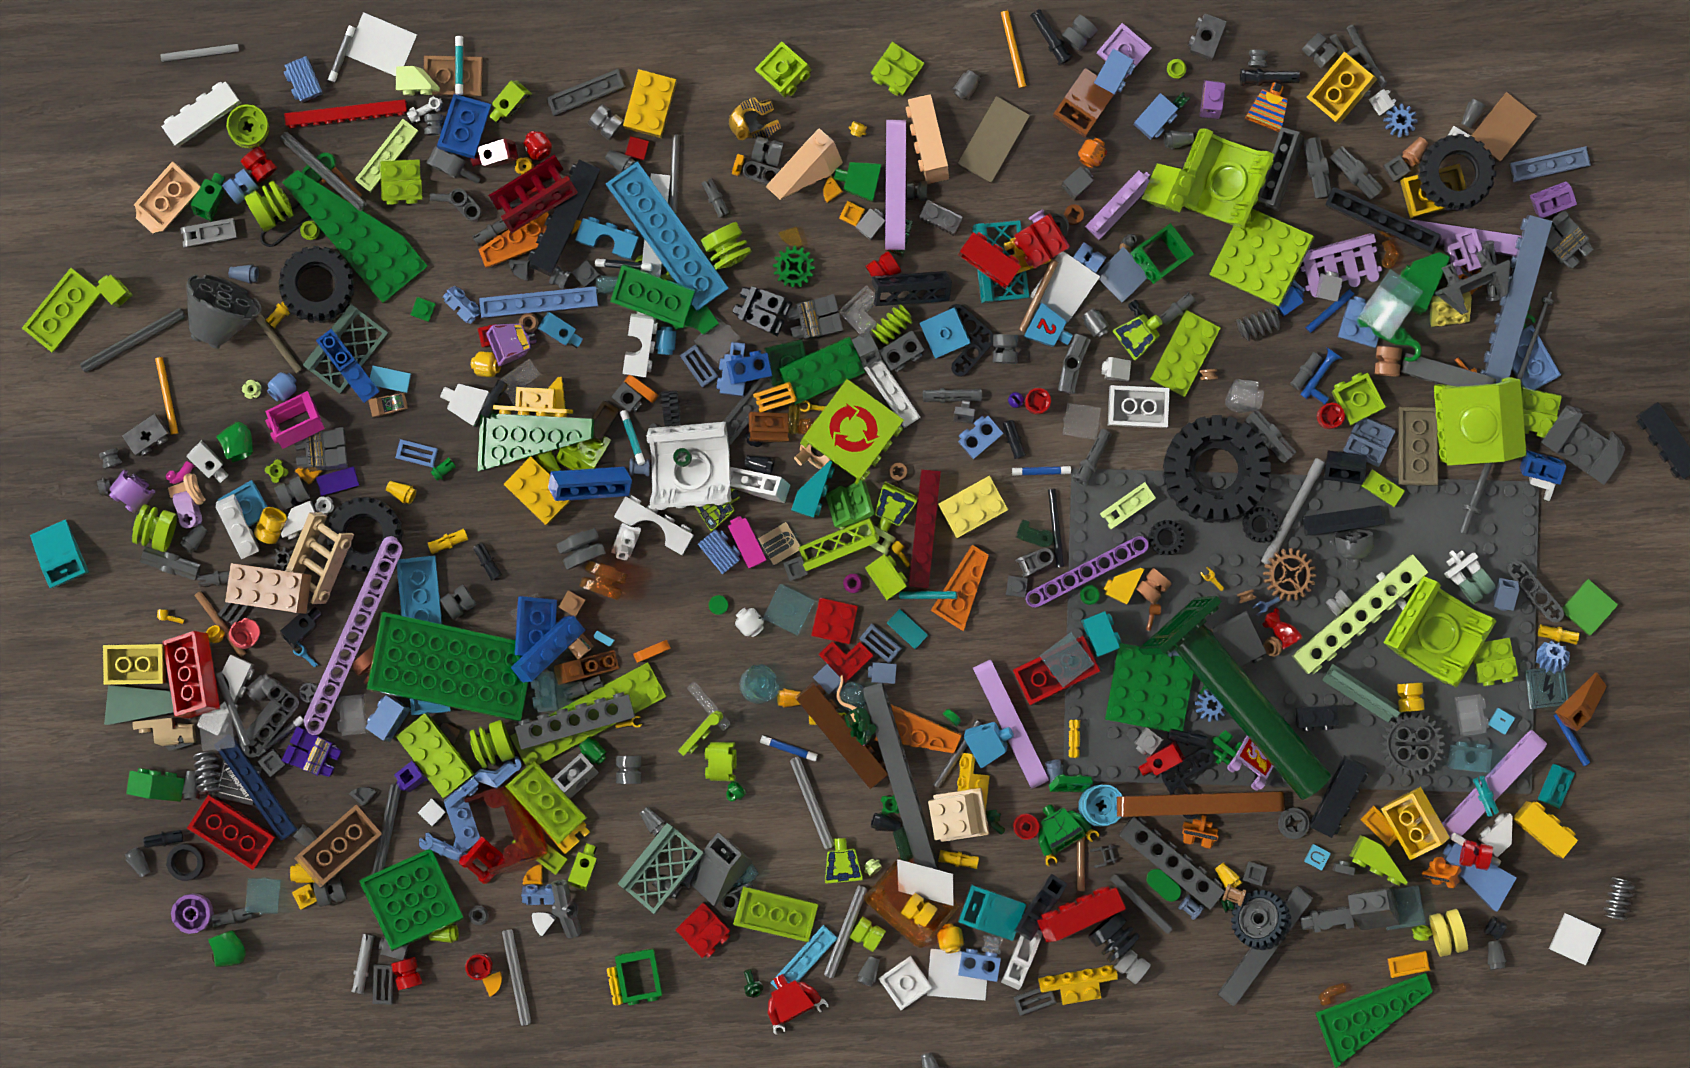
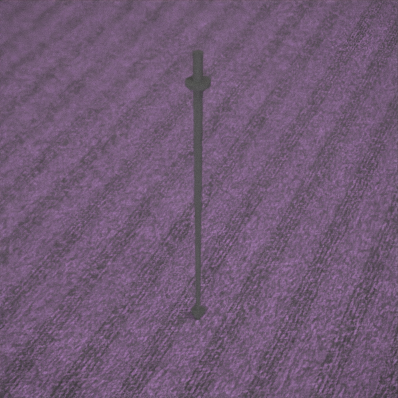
M1552 292L1548 293L1547 298L1542 297L1541 301L1544 302V306L1517 379H1521V381L1548 304L1552 305L1554 302L1550 299ZM1485 463L1470 505L1463 504L1462 509L1467 511L1460 530L1463 534H1468L1474 514L1481 515L1482 510L1478 509L1477 506L1492 463Z

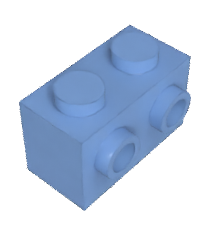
M1112 49L1094 83L1113 94H1116L1117 91L1121 93L1126 84L1123 80L1127 74L1131 75L1136 66L1133 64L1135 60L1116 49Z
M1160 93L1133 125L1150 140L1154 136L1158 138L1164 131L1162 128L1166 122L1170 124L1176 118L1177 114L1175 112L1178 108Z
M385 695L378 702V708L375 713L368 718V724L365 728L383 741L391 742L411 709L393 696Z

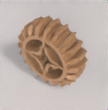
M1289 548L1287 555L1285 549L1281 550L1282 556L1275 552L1276 560L1270 557L1268 560L1272 562V565L1265 564L1264 566L1270 569L1269 572H1263L1264 576L1269 575V579H1265L1264 583H1271L1267 590L1274 588L1275 590L1272 595L1276 596L1279 592L1280 600L1284 598V595H1286L1287 601L1291 600V595H1293L1294 600H1298V593L1301 597H1305L1306 595L1303 590L1311 591L1307 585H1315V582L1310 581V578H1315L1316 574H1310V571L1316 568L1315 566H1308V564L1312 563V560L1309 559L1305 562L1304 559L1307 557V554L1305 553L1299 557L1300 550H1297L1295 555H1293L1292 548ZM1284 559H1295L1301 564L1291 568L1284 562ZM1279 563L1282 575L1275 580L1274 571ZM1304 569L1305 579L1300 586L1297 576ZM1287 570L1289 572L1297 570L1294 572L1293 580L1291 578L1283 579L1285 574H1287L1285 573ZM1289 582L1296 590L1286 591L1280 588L1279 585Z

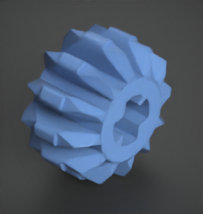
M1400 104L1398 110L1394 105L1392 111L1388 110L1386 112L1389 117L1384 118V122L1390 124L1385 126V129H1393L1390 135L1397 131V136L1400 138L1402 131L1405 136H1408L1409 130H1415L1412 124H1416L1417 120L1411 118L1416 113H1408L1411 109L1410 106L1404 110V105ZM1398 116L1400 119L1404 118V125L1396 122Z
M1552 640L1549 643L1544 642L1537 650L1536 663H1539L1540 668H1545L1546 673L1548 671H1552L1553 674L1557 671L1562 672L1569 664L1570 652L1566 651V646H1560V642L1554 644Z
M1205 689L1204 694L1206 697H1203L1201 694L1197 696L1202 702H1195V705H1201V708L1196 709V713L1203 711L1201 719H1204L1208 714V722L1212 721V715L1218 721V713L1222 716L1226 715L1221 710L1223 706L1212 693L1209 695L1208 690ZM1209 700H1211L1212 702H1216V706H1214L1215 709L1213 711L1211 708H1207Z

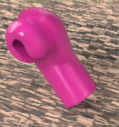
M186 461L179 472L169 471L166 474V479L172 484L184 481V476L192 471L194 465Z

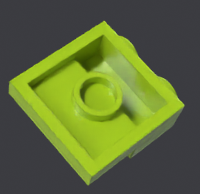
M782 41L755 68L756 72L784 98L787 95L792 96L797 90L796 86L801 81H807L811 72L809 65Z
M892 42L871 71L872 80L879 85L885 84L888 86V91L892 94L903 96L924 66V62Z
M420 160L380 161L382 200L387 201V204H398V200H406L407 204L418 203V199H422Z
M1362 372L1351 377L1352 381L1346 384L1343 381L1335 385V389L1332 391L1337 404L1343 408L1350 426L1386 408L1368 373L1364 375Z
M1522 388L1525 434H1529V431L1537 432V436H1546L1558 418L1557 414L1561 395Z
M1510 638L1483 643L1473 660L1477 683H1483V686L1494 685V680L1502 679L1503 683L1514 681V677L1518 676Z

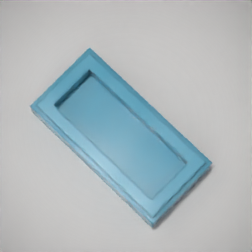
M372 366L370 379L376 387L404 393L408 392L411 378L410 373Z

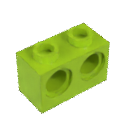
M105 275L98 281L99 285L96 288L111 305L117 308L133 296L123 283L113 275Z

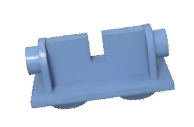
M453 286L444 294V302L453 310H456L458 306L461 308L457 314L466 323L472 324L475 318L481 315L478 305L470 301L462 289Z
M530 884L522 887V903H526V905H540V898H544V905H553L555 902L551 884L546 886Z

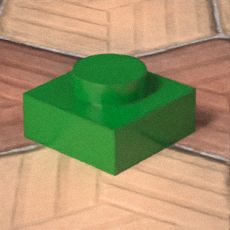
M417 297L410 315L430 322L436 304Z

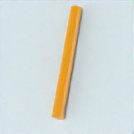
M1003 11L1001 16L1018 87L1023 88L1026 87V82L1009 12Z
M163 357L155 358L171 435L178 434Z

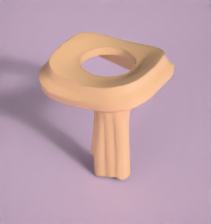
M810 444L807 448L800 445L801 452L794 458L799 465L805 464L808 460L818 469H821L831 461L825 455H814Z
M186 474L184 482L168 488L170 498L176 493L187 491L197 505H202L206 500L199 489L195 474Z

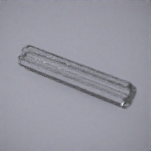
M692 682L687 687L689 692L709 715L716 710L720 711L696 682ZM723 715V719L718 723V726L724 731L731 724Z

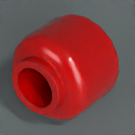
M531 131L526 135L523 147L530 158L541 161L550 155L552 144L544 132Z

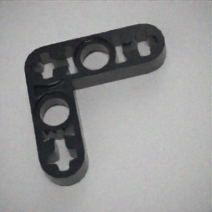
M953 304L949 309L959 308L961 310L960 315L964 317L967 314L969 316L963 321L964 327L969 320L975 321L977 325L974 331L966 329L968 336L973 340L951 366L952 373L955 376L962 377L969 372L993 344L994 334L963 306ZM982 327L983 330L981 331V333L983 335H987L988 333L990 335V342L982 343V337L979 334L977 335V337H974L973 334L978 332L979 328ZM970 348L978 350V356L974 359L969 358L967 355V351ZM964 355L966 360L972 362V364L969 366L968 363H966L963 367L965 371H959L957 373L955 371L957 368L955 364L957 363L960 365L964 361L963 359H961V357Z
M1201 748L1186 756L1183 762L1162 772V781L1170 795H1175V791L1178 788H1183L1186 792L1185 794H1191L1183 780L1213 762L1214 756L1209 749ZM1202 752H1204L1205 754L1209 753L1210 756L1207 757L1208 761H1199L1198 764H1200V766L1197 767L1192 757L1195 756V759L1197 760L1202 757ZM1186 761H1190L1193 764V769L1190 772H1184L1182 769V765ZM1178 766L1183 776L1180 777L1179 774H1176L1172 782L1169 779L1166 780L1167 772L1175 773L1177 771L1175 767ZM1198 814L1183 815V817L1194 819Z

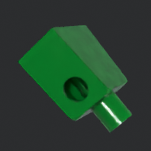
M850 162L848 171L836 168L834 180L845 182V192L873 202L881 164Z
M214 173L211 181L204 179L191 203L195 215L212 222L224 196V189L222 187L225 180L224 176Z

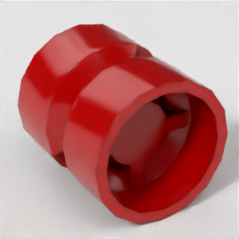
M260 146L250 151L240 161L247 171H252L251 176L257 183L263 182L277 170L274 163L270 159H266L267 155Z
M889 251L879 257V261L873 260L865 265L871 277L896 275L902 272Z
M1034 388L1025 398V407L1030 413L1035 415L1046 412L1051 404L1049 393L1042 388Z
M1327 403L1318 410L1316 418L1319 425L1324 429H1334L1342 424L1345 413L1343 408L1337 403Z
M1020 814L1013 822V830L1021 839H1032L1039 831V822L1031 814Z
M1465 840L1462 845L1459 864L1467 867L1475 865L1476 869L1487 871L1492 859L1493 846L1486 844L1477 846L1476 842Z
M484 953L472 955L465 965L467 975L474 980L486 978L493 968L491 958Z
M415 957L391 963L393 973L397 975L395 980L398 990L422 984L420 973L416 972L418 965Z

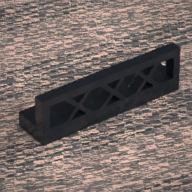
M946 271L872 276L871 283L875 288L874 305L889 306L949 301L952 280ZM940 288H945L944 295H936L935 292ZM921 290L928 291L922 297H918L916 295ZM903 291L909 292L905 298L898 297ZM889 292L891 294L887 299L880 300L881 293Z
M1380 505L1302 517L1305 536L1385 524V519H1382Z

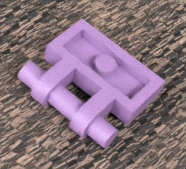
M1475 228L1456 234L1457 243L1452 244L1450 237L1443 239L1445 246L1443 249L1450 256V264H1454L1458 276L1463 274L1461 266L1466 265L1468 272L1482 268L1475 253L1482 250ZM1459 248L1463 257L1461 260L1457 259L1455 250Z

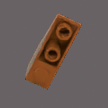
M614 650L553 666L558 685L619 669Z
M1595 672L1555 711L1565 726L1578 731L1591 719L1607 687L1599 674Z

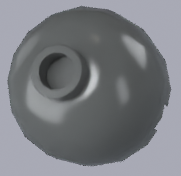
M1357 529L1358 532L1351 533V530H1345L1335 534L1336 550L1340 556L1349 559L1350 562H1361L1362 558L1367 557L1373 550L1374 536L1372 531Z

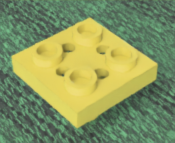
M1466 292L1462 294L1465 301L1464 305L1466 310H1468V313L1463 315L1440 297L1432 296L1430 308L1431 327L1470 322L1471 293Z

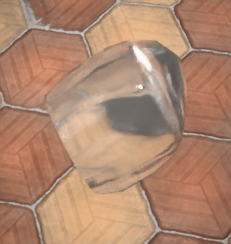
M1235 379L1226 396L1225 406L1235 413L1258 411L1262 405L1264 390H1258L1259 382Z

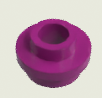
M849 574L845 577L843 585L846 591L856 593L861 590L863 581L859 575ZM850 580H856L857 585L851 587L849 585Z

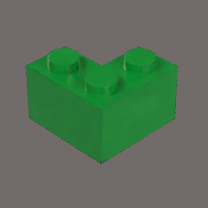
M138 768V771H130L126 794L148 799L181 802L185 778L177 777V773L165 772V775H161L160 771Z

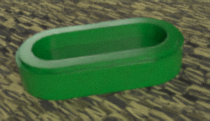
M322 153L316 157L330 171L336 167V159L332 154ZM309 165L304 167L301 172L317 183L323 179Z
M1152 869L1148 872L1146 876L1148 885L1165 900L1173 902L1180 897L1181 889L1179 885L1162 870Z

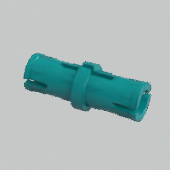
M1479 776L1482 784H1480L1478 777L1473 779L1479 793V801H1482L1487 816H1493L1490 808H1492L1494 815L1499 813L1493 799L1494 794L1490 791L1485 776Z

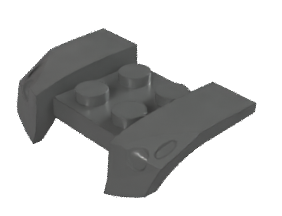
M1567 405L1541 443L1605 485L1621 461L1625 451L1624 444L1613 431H1611L1608 439L1588 427L1580 421L1583 415L1581 409Z

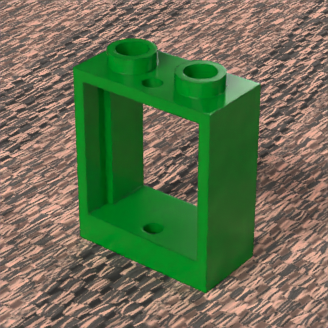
M1170 223L1135 248L1131 255L1145 272V276L1155 284L1188 260L1194 253ZM1160 237L1177 259L1175 263L1161 273L1143 250Z
M654 948L615 956L623 1003L628 1002V1005L639 1004L642 999H647L648 1002L659 1000V996H662L663 992ZM650 958L656 991L628 996L622 963Z

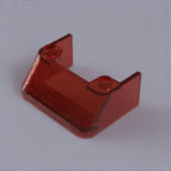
M505 786L490 789L464 799L465 803L472 805L485 800L486 804L491 808L504 807L516 843L510 844L505 848L504 859L506 863L488 869L490 874L497 875L540 859L547 854L548 846L541 825Z

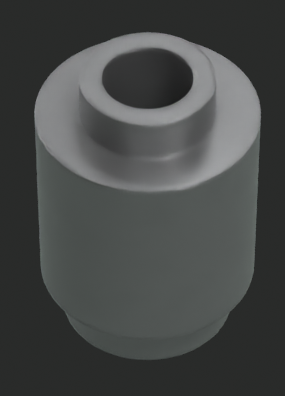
M968 70L962 74L953 87L955 90L954 94L962 100L965 98L969 99L978 87L981 78Z
M1094 308L1082 316L1084 325L1093 337L1098 336L1101 338L1109 332L1107 328L1110 325L1101 313Z
M267 673L263 676L260 675L247 687L249 690L247 694L253 701L258 700L261 702L267 696L262 690L263 682L271 678Z

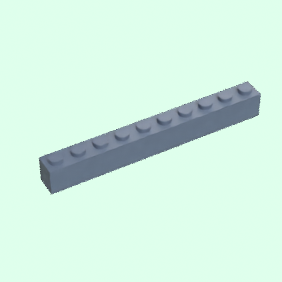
M1527 215L1521 222L1520 229L1523 231L1521 238L1518 237L1515 248L1518 249L1516 257L1512 256L1510 262L1512 271L1511 275H1509L1508 292L1506 296L1500 298L1499 305L1502 308L1500 313L1496 314L1494 324L1497 326L1495 332H1491L1489 338L1491 347L1490 351H1486L1484 356V362H1486L1485 369L1480 372V374L1497 379L1496 383L1502 382V378L1510 377L1552 225L1550 220Z

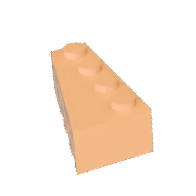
M931 94L908 99L909 106L905 108L907 117L911 118L913 123L910 125L912 136H915L917 141L914 142L916 154H920L921 160H918L920 172H924L927 184L948 180V164Z

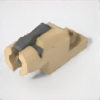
M175 718L132 722L133 730L139 729V733L151 732V728H153L154 743L165 746L169 751L192 745L196 742L194 724L177 723L175 725Z

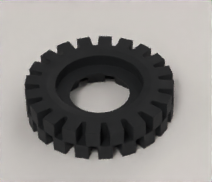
M1212 415L1211 418L1204 416L1182 427L1181 431L1172 439L1163 463L1164 484L1167 485V492L1170 498L1176 501L1175 505L1181 511H1187L1189 513L1188 516L1196 520L1197 518L1204 519L1203 522L1213 523L1214 521H1219L1220 523L1230 522L1231 519L1235 518L1237 520L1248 511H1251L1264 495L1271 472V462L1268 460L1269 453L1267 447L1263 446V440L1259 434H1254L1251 431L1252 427L1245 422L1241 424L1237 422L1238 419L1230 416L1228 418H1222V415ZM1223 449L1234 457L1238 466V474L1231 486L1223 490H1211L1199 482L1195 473V465L1199 456L1205 451Z

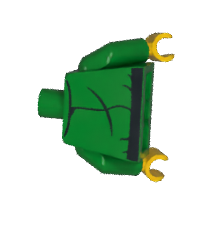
M1052 804L1047 805L1042 810L1047 818L1041 821L1042 827L1039 829L1038 843L1043 855L1046 856V865L1049 867L1048 859L1053 858L1057 864L1055 854L1085 836L1089 841L1093 842L1090 838L1091 833H1095L1099 837V833L1091 829L1092 826L1083 815L1075 811H1067L1065 808L1056 811Z

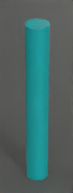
M957 591L899 592L900 599H957L958 597Z

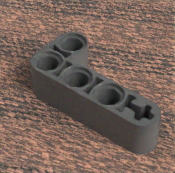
M269 678L262 684L263 692L271 701L246 730L250 745L243 747L241 740H239L240 748L248 757H256L261 753L299 705L298 698L276 679Z

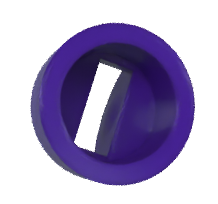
M1018 392L1010 394L1008 398V403L1013 408H1019L1024 402L1023 396ZM1013 396L1020 401L1019 404L1014 401Z

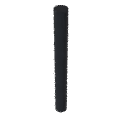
M1056 489L1048 490L1056 567H1064Z

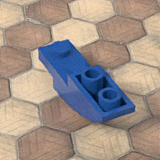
M332 329L316 340L363 403L380 392Z

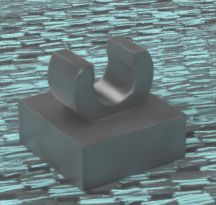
M962 400L961 407H955L953 421L973 424L975 409L969 408L970 401Z

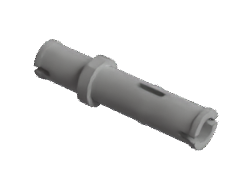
M362 934L357 968L353 973L355 978L351 992L364 994L366 977H369L368 967L375 938L374 935Z

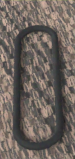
M298 203L294 207H292V211L295 210L301 204ZM310 215L272 244L264 242V231L261 232L260 240L263 245L273 247L311 217Z

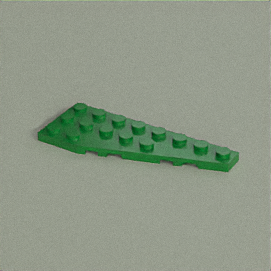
M296 170L282 182L382 303L428 267L401 234L364 211H359L351 203L300 171Z

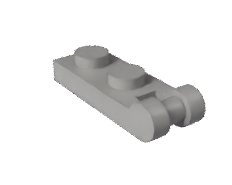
M234 218L180 228L181 234L184 236V248L237 238ZM192 232H196V239H192Z

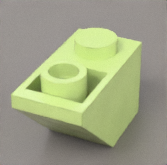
M415 66L396 67V90L403 92V95L413 96L415 92H420L421 95H432V92L440 90V87L422 68Z

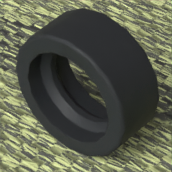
M184 843L175 846L169 852L166 866L174 878L180 881H188L202 873L205 867V857L199 847ZM190 851L196 856L197 866L194 871L185 874L176 869L174 861L179 852Z

